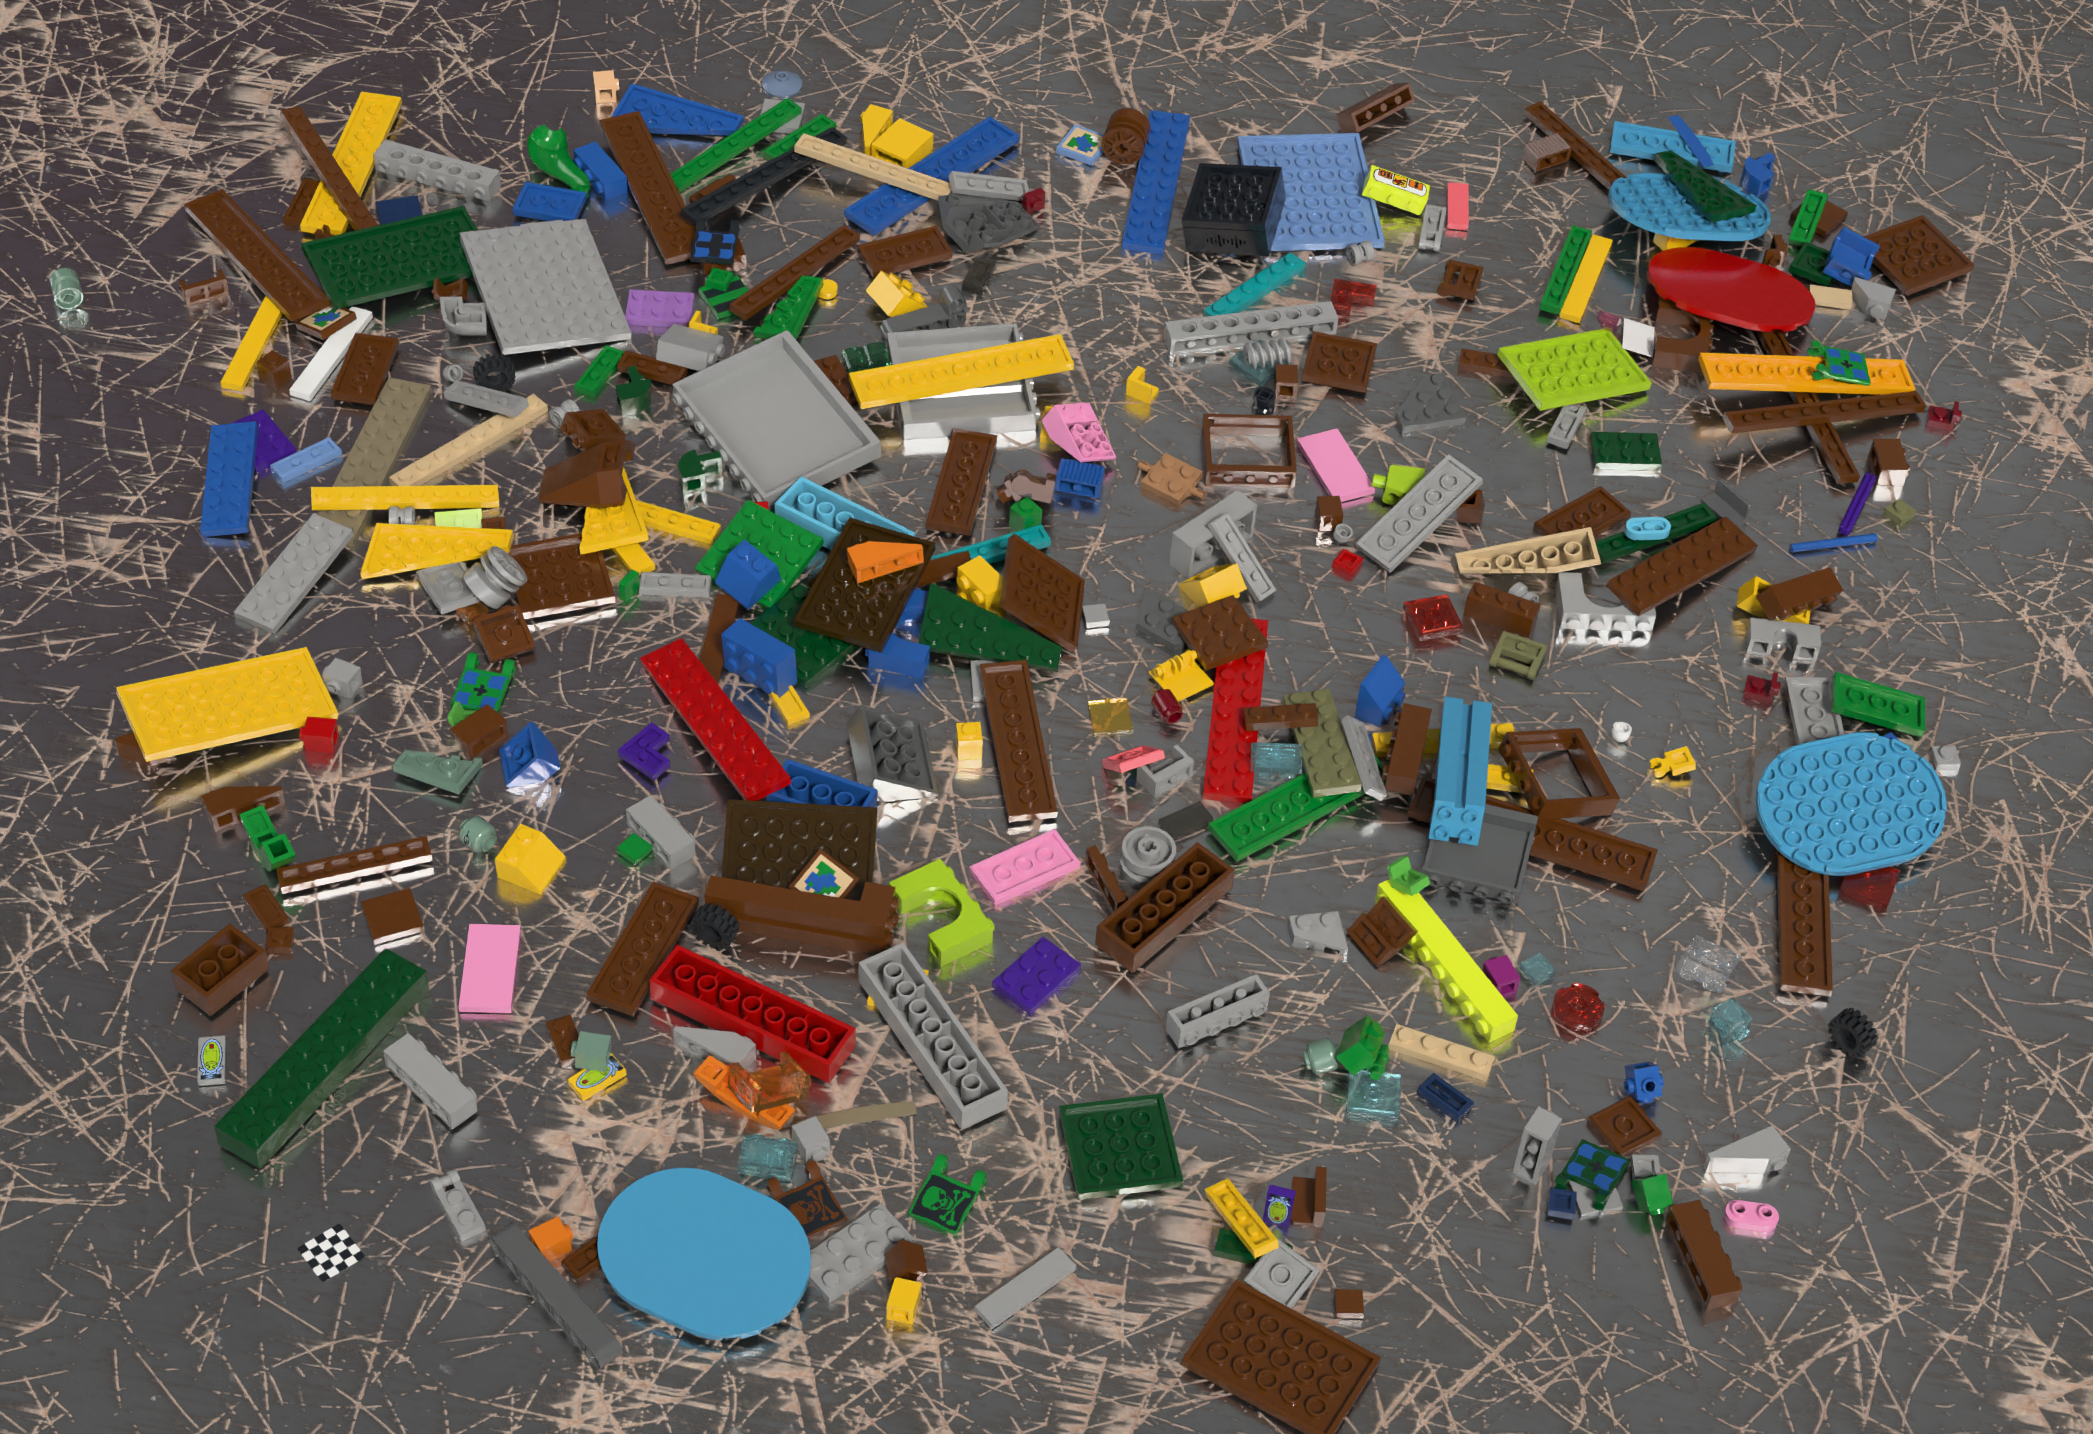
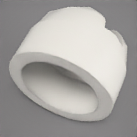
M1615 722L1611 731L1613 739L1617 742L1627 741L1631 735L1632 727L1625 722Z

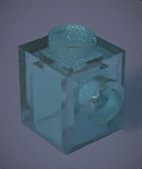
M1732 997L1713 1007L1708 1023L1729 1044L1737 1039L1742 1040L1749 1034L1753 1018Z

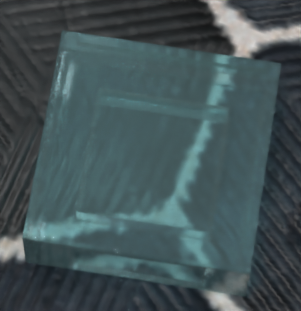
M1541 953L1520 963L1519 967L1534 986L1555 976L1556 972L1555 968Z

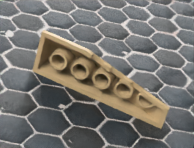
M1591 527L1455 553L1459 573L1462 574L1558 573L1601 564Z

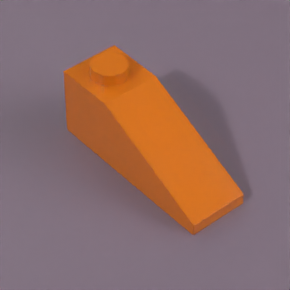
M868 541L847 548L848 564L857 583L924 563L923 547L921 544Z

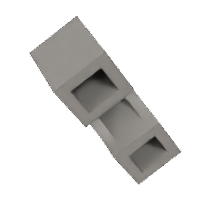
M1750 618L1746 631V654L1770 656L1773 645L1783 644L1792 650L1793 659L1816 662L1821 648L1820 626Z

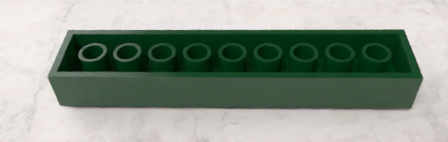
M385 948L214 1126L218 1145L261 1169L429 990L427 971Z

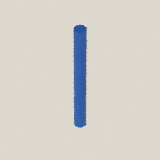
M1876 533L1794 543L1789 545V550L1791 553L1873 543L1877 542L1878 537Z

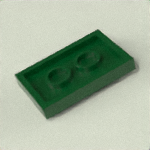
M1591 432L1590 443L1595 469L1661 471L1662 460L1657 433Z

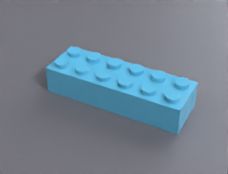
M802 476L775 502V514L822 537L824 540L822 546L831 551L849 517L915 537V532Z

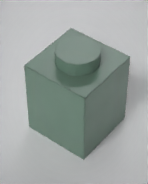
M580 1031L578 1041H573L571 1047V1056L575 1057V1068L606 1072L612 1051L611 1036Z

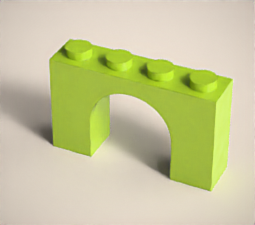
M941 858L889 882V886L895 887V897L899 898L898 911L901 915L931 902L948 904L958 912L959 917L954 922L928 934L927 950L940 967L993 942V931L995 928L992 920L989 917H985L981 912L978 902L971 899L965 885L957 881L951 867L946 866Z

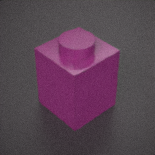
M1507 955L1498 958L1492 957L1484 962L1483 973L1503 997L1517 993L1520 976Z

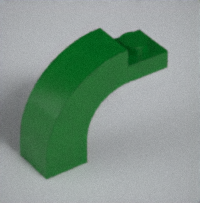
M263 805L240 814L239 818L248 834L250 844L267 871H272L295 861L296 854L286 834L278 835Z

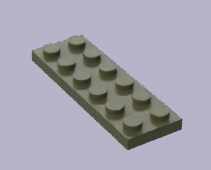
M1330 689L1283 695L1284 705L1316 703L1318 726L1291 728L1313 798L1361 791L1362 784Z

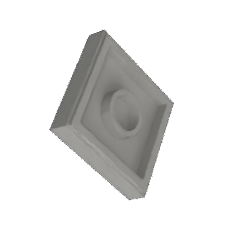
M1277 1238L1279 1247L1263 1254L1243 1282L1292 1309L1318 1276L1320 1270Z

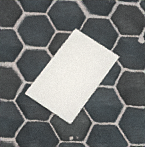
M1624 318L1622 348L1653 357L1655 327Z

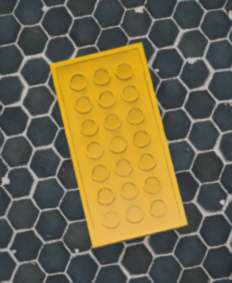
M307 647L117 687V696L146 762L301 728V726H305L307 716L338 719V711Z

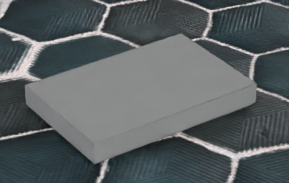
M463 561L416 571L417 579L441 614L481 601L464 580L463 575L469 569Z

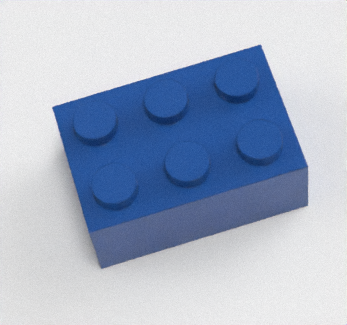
M741 618L721 634L724 667L729 672L744 678L745 681L756 685L767 694L773 692L779 698L789 690V686H794L797 683L795 649Z

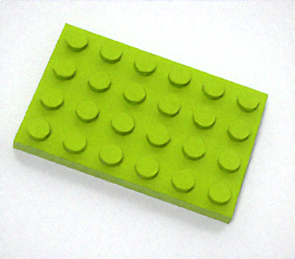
M1609 328L1501 347L1497 352L1498 357L1540 411L1650 390L1652 384L1628 352L1622 348L1621 343Z

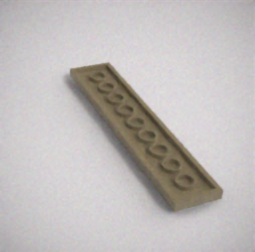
M388 377L332 487L385 486L432 392L431 385ZM320 510L318 515L352 529L354 536L346 546L354 547L372 510Z

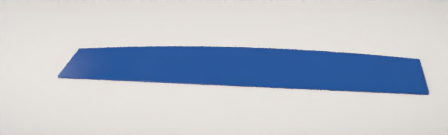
M1679 115L1668 117L1702 166L1714 165L1699 139Z

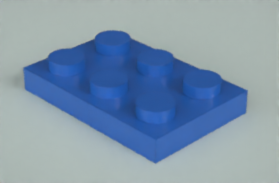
M525 182L513 207V215L544 221L576 220L586 202V192Z

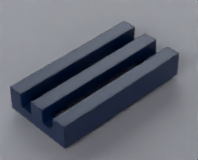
M1432 1073L1417 1088L1418 1095L1457 1123L1461 1120L1462 1116L1464 1117L1467 1114L1468 1110L1474 1107V1101L1435 1073ZM1431 1083H1433V1084L1436 1085L1438 1088H1440V1089L1442 1090V1092H1441L1440 1090H1438L1436 1087H1434ZM1450 1097L1454 1098L1456 1101L1462 1104L1463 1107L1456 1103L1454 1100H1452Z

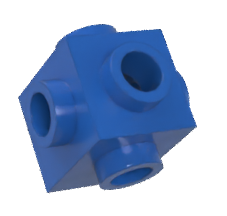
M1648 1061L1625 1066L1626 1079H1624V1089L1628 1096L1638 1100V1103L1653 1102L1655 1097L1662 1096L1661 1088L1664 1086V1080L1661 1073H1659V1065Z

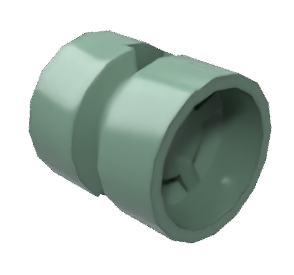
M61 268L50 275L49 281L55 304L58 307L73 309L83 302L84 297L78 274L74 270Z

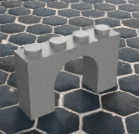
M1558 572L1555 594L1560 629L1652 632L1656 619L1655 608L1638 617L1626 604L1613 608L1596 605L1584 593L1581 573Z

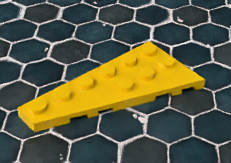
M376 523L360 572L361 578L368 579L478 559L487 554V551L492 546H497L509 553L514 538L513 530Z

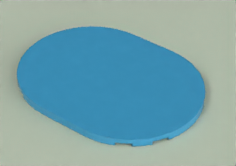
M1664 173L1629 174L1628 178L1620 177L1613 182L1608 193V201L1611 207L1625 220L1650 232L1680 239L1715 241L1751 240L1763 235L1768 230L1771 220L1770 211L1759 198L1753 194L1749 196L1741 192L1740 187L1728 182L1726 183L1727 187L1757 205L1755 213L1710 223L1671 178Z
M1868 732L1844 734L1799 744L1786 749L1777 755L1766 767L1759 780L1755 798L1760 825L1773 846L1798 866L1816 873L1833 876L1858 874L1902 864L1919 857L1932 846L1941 833L1947 810L1943 785L1933 767L1924 757L1921 758L1910 749V746L1895 738L1892 740L1878 736L1877 733Z
M667 1169L649 1174L635 1181L624 1189L611 1203L602 1219L598 1233V1256L602 1272L614 1292L620 1298L638 1310L688 1333L707 1339L723 1340V1338L736 1337L743 1339L760 1334L762 1330L775 1323H780L797 1306L806 1291L810 1278V1246L805 1231L796 1217L776 1200L719 1174L702 1169Z

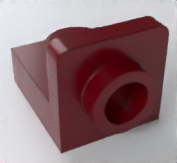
M1954 401L1952 410L1930 405L1926 426L1953 431L1955 423L1960 422L1962 411L1958 410L1959 402Z
M1773 672L1771 680L1747 675L1743 698L1771 704L1773 695L1778 696L1781 682H1777L1778 673Z

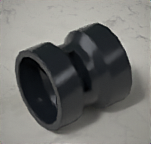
M1259 387L1254 391V402L1252 404L1254 415L1273 414L1276 398L1273 389Z

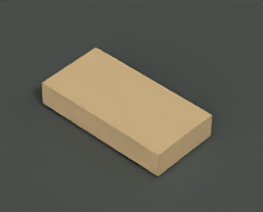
M1817 285L1809 286V291L1813 295L1816 305L1851 310L1852 290Z

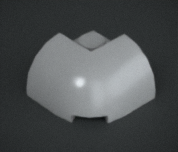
M462 296L440 297L441 316L448 330L461 336L487 335L486 312L483 303H463Z

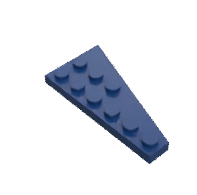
M632 83L611 116L615 117L639 111L649 132L653 134L729 136L740 129L744 122L743 115Z

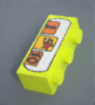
M1371 165L1364 181L1362 195L1421 215L1428 201L1430 185Z

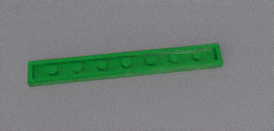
M786 98L671 173L670 175L679 193L801 114L802 108L789 98Z

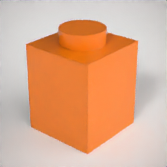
M558 1216L528 1230L529 1240L549 1262L572 1251L571 1240L574 1239L573 1233L569 1225H563Z

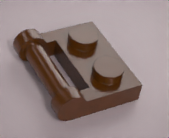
M1448 260L1445 265L1446 271L1442 283L1438 286L1437 293L1444 297L1453 295L1474 300L1484 267ZM1460 272L1456 285L1450 284L1453 274Z

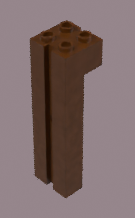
M711 875L704 895L705 904H715L716 908L719 905L723 907V911L727 909L730 912V916L734 915L736 917L734 921H738V927H740L738 932L868 955H876L892 947L894 933L891 932L893 928H897L899 913H897L899 898L895 897V887L865 882L861 900L855 901Z

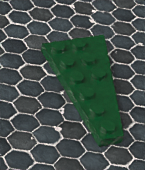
M933 583L930 584L918 641L919 644L930 646V652L997 663L1027 660L1028 668L1058 672L1062 653L1061 646Z

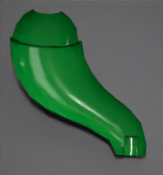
M541 125L534 129L531 135H529L527 142L528 154L532 163L546 175L566 184L571 190L586 192L588 197L590 180L570 158L565 131L561 127L557 131H552L546 125Z

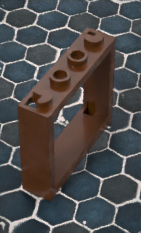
M1203 414L1202 444L1205 486L1295 488L1297 469L1292 416ZM1210 434L1284 436L1286 466L1212 464Z
M1581 728L1506 732L1498 748L1499 752L1505 760L1510 773L1513 775L1520 792H1522L1533 815L1538 816V820L1612 815L1620 797ZM1567 750L1593 797L1547 800L1522 753Z

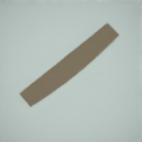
M898 1102L846 1109L816 1117L823 1129L915 1115L917 1111L914 1102Z

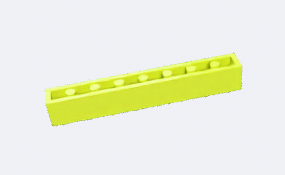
M1390 879L1379 883L1375 897L1376 903L1382 896L1388 897L1418 930L1408 944L1414 947L1420 960L1429 966L1433 976L1445 986L1448 995L1454 998L1460 1005L1463 1014L1472 1020L1478 1033L1484 1035L1490 1043L1513 1032L1518 1018L1516 1012L1420 893L1410 896L1394 889L1391 886Z

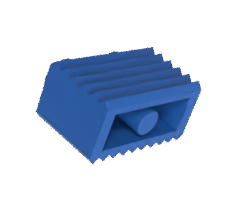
M1062 458L1055 478V491L1099 499L1104 483L1105 467Z

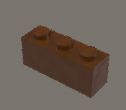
M1474 582L1467 596L1463 616L1529 638L1536 625L1541 604Z

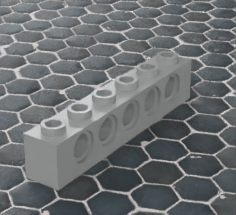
M386 139L373 154L376 171L491 202L501 187L499 170Z

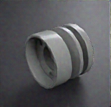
M492 546L487 551V554L480 558L481 563H475L463 576L468 587L482 602L494 609H499L511 597L510 592L516 593L519 586H523L528 579L522 567L511 555L497 546Z

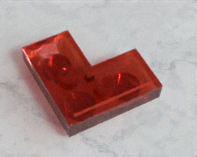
M1334 279L1330 301L1334 306L1336 314L1350 316L1352 302L1373 305L1377 285Z

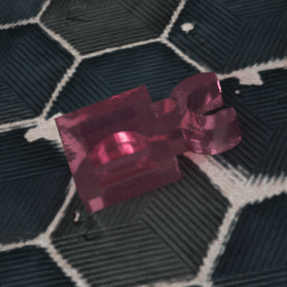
M1601 310L1599 311L1597 321L1600 323V327L1607 330L1613 329L1616 332L1621 324L1620 317Z

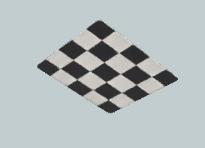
M337 1224L298 1247L300 1254L322 1282L365 1257L341 1224Z

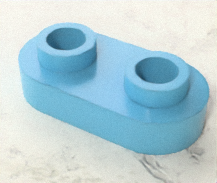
M1663 517L1631 518L1626 522L1624 532L1632 540H1660L1668 537L1671 524Z

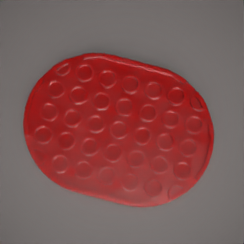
M1696 247L1667 249L1656 254L1651 259L1647 269L1648 281L1650 285H1654L1656 293L1665 300L1670 299L1675 302L1676 307L1701 317L1761 332H1771L1772 329H1780L1782 332L1793 331L1798 326L1807 325L1815 311L1816 304L1813 295L1796 278L1769 265L1726 253Z

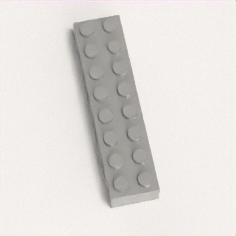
M904 942L859 962L858 981L873 1000L875 1006L961 1130L1007 1109V1088Z

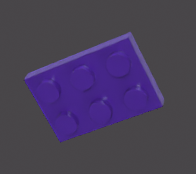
M264 409L233 422H257L258 438L254 469L256 473L297 452L294 445Z
M1042 937L992 981V987L1026 1013L1032 1015L1081 970V964L1045 937Z

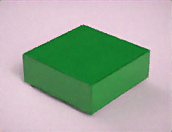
M713 268L705 281V286L726 292L733 280V272Z
M633 569L630 570L618 583L620 600L627 602L639 590V572Z
M635 833L631 834L617 847V854L635 866L652 851V845Z

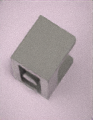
M1175 744L1172 746L1170 759L1150 770L1145 765L1138 767L1136 780L1156 798L1193 776L1194 761Z

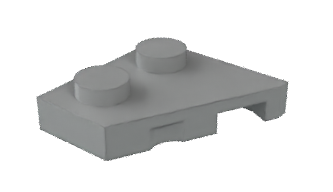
M1338 911L1289 916L1288 924L1293 942L1311 945L1321 950L1328 947L1339 950V955L1347 956L1348 946Z

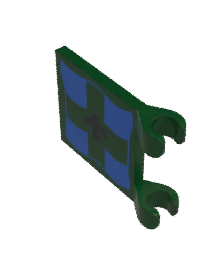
M1582 1139L1562 1172L1556 1177L1554 1188L1566 1190L1571 1180L1597 1192L1593 1208L1603 1211L1631 1160Z

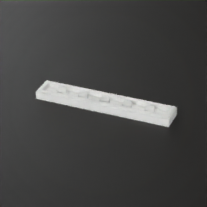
M354 306L350 308L351 311L355 312L357 319L329 336L289 389L291 396L307 401L312 400L347 353L355 333H362L373 318L371 311Z

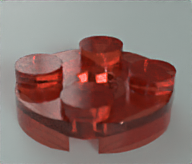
M1571 984V987L1565 989L1562 987L1556 992L1552 1004L1553 1018L1556 1023L1562 1024L1569 1029L1589 1033L1593 1027L1601 1022L1605 1004L1598 997L1599 993L1590 986ZM1580 1004L1583 1010H1576L1574 1007Z

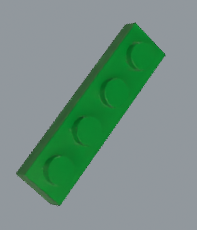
M820 114L765 149L763 157L770 161L793 149L803 133L815 137L831 127L836 129V122Z

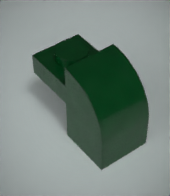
M636 366L627 367L628 383L615 385L616 402L622 416L640 413L647 409L652 401L651 380H644L643 374H639Z
M691 450L680 458L678 463L679 484L683 495L704 491L705 477L722 473V456L720 451L697 456L696 450Z

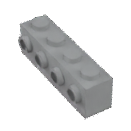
M1255 974L1168 1011L1166 1031L1178 1048L1185 1045H1193L1199 1039L1209 1035H1216L1227 1027L1237 1026L1248 1018L1262 1015L1267 1011L1270 992L1259 976Z
M407 1033L383 1050L386 1066L452 1130L477 1112V1095L474 1090L469 1086L465 1087L454 1071H448L437 1055L434 1054L432 1056L420 1039L416 1040Z

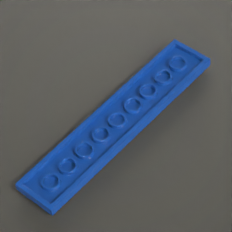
M1150 110L1148 120L1150 121L1151 131L1138 165L1122 249L1163 255L1190 123V115Z
M989 116L908 169L950 183L948 176L951 171L972 173L1018 143L1020 135ZM885 183L844 209V216L875 236L932 198Z

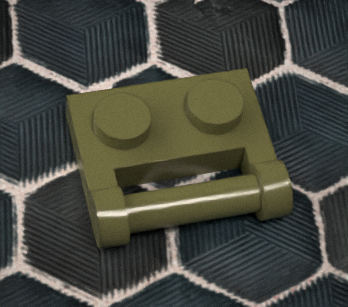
M1503 631L1492 654L1489 666L1495 668L1499 666L1526 675L1527 679L1534 681L1548 646ZM1501 655L1530 664L1531 667L1502 658Z

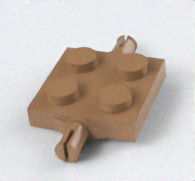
M1167 453L1154 465L1140 460L1137 465L1138 469L1148 473L1142 479L1141 487L1177 506L1191 495L1202 501L1207 495L1206 491L1196 487L1203 478V471Z

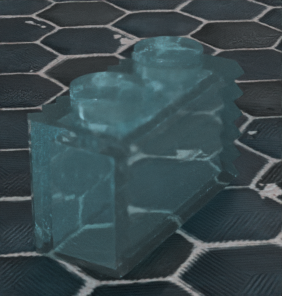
M1253 742L1251 744V772H1257V777H1271L1272 773H1281V778H1295L1296 774L1302 773L1303 744Z
M746 1134L738 1159V1173L764 1178L776 1177L778 1180L791 1182L797 1159V1143L786 1138L776 1140L774 1138H766L761 1134L751 1136Z

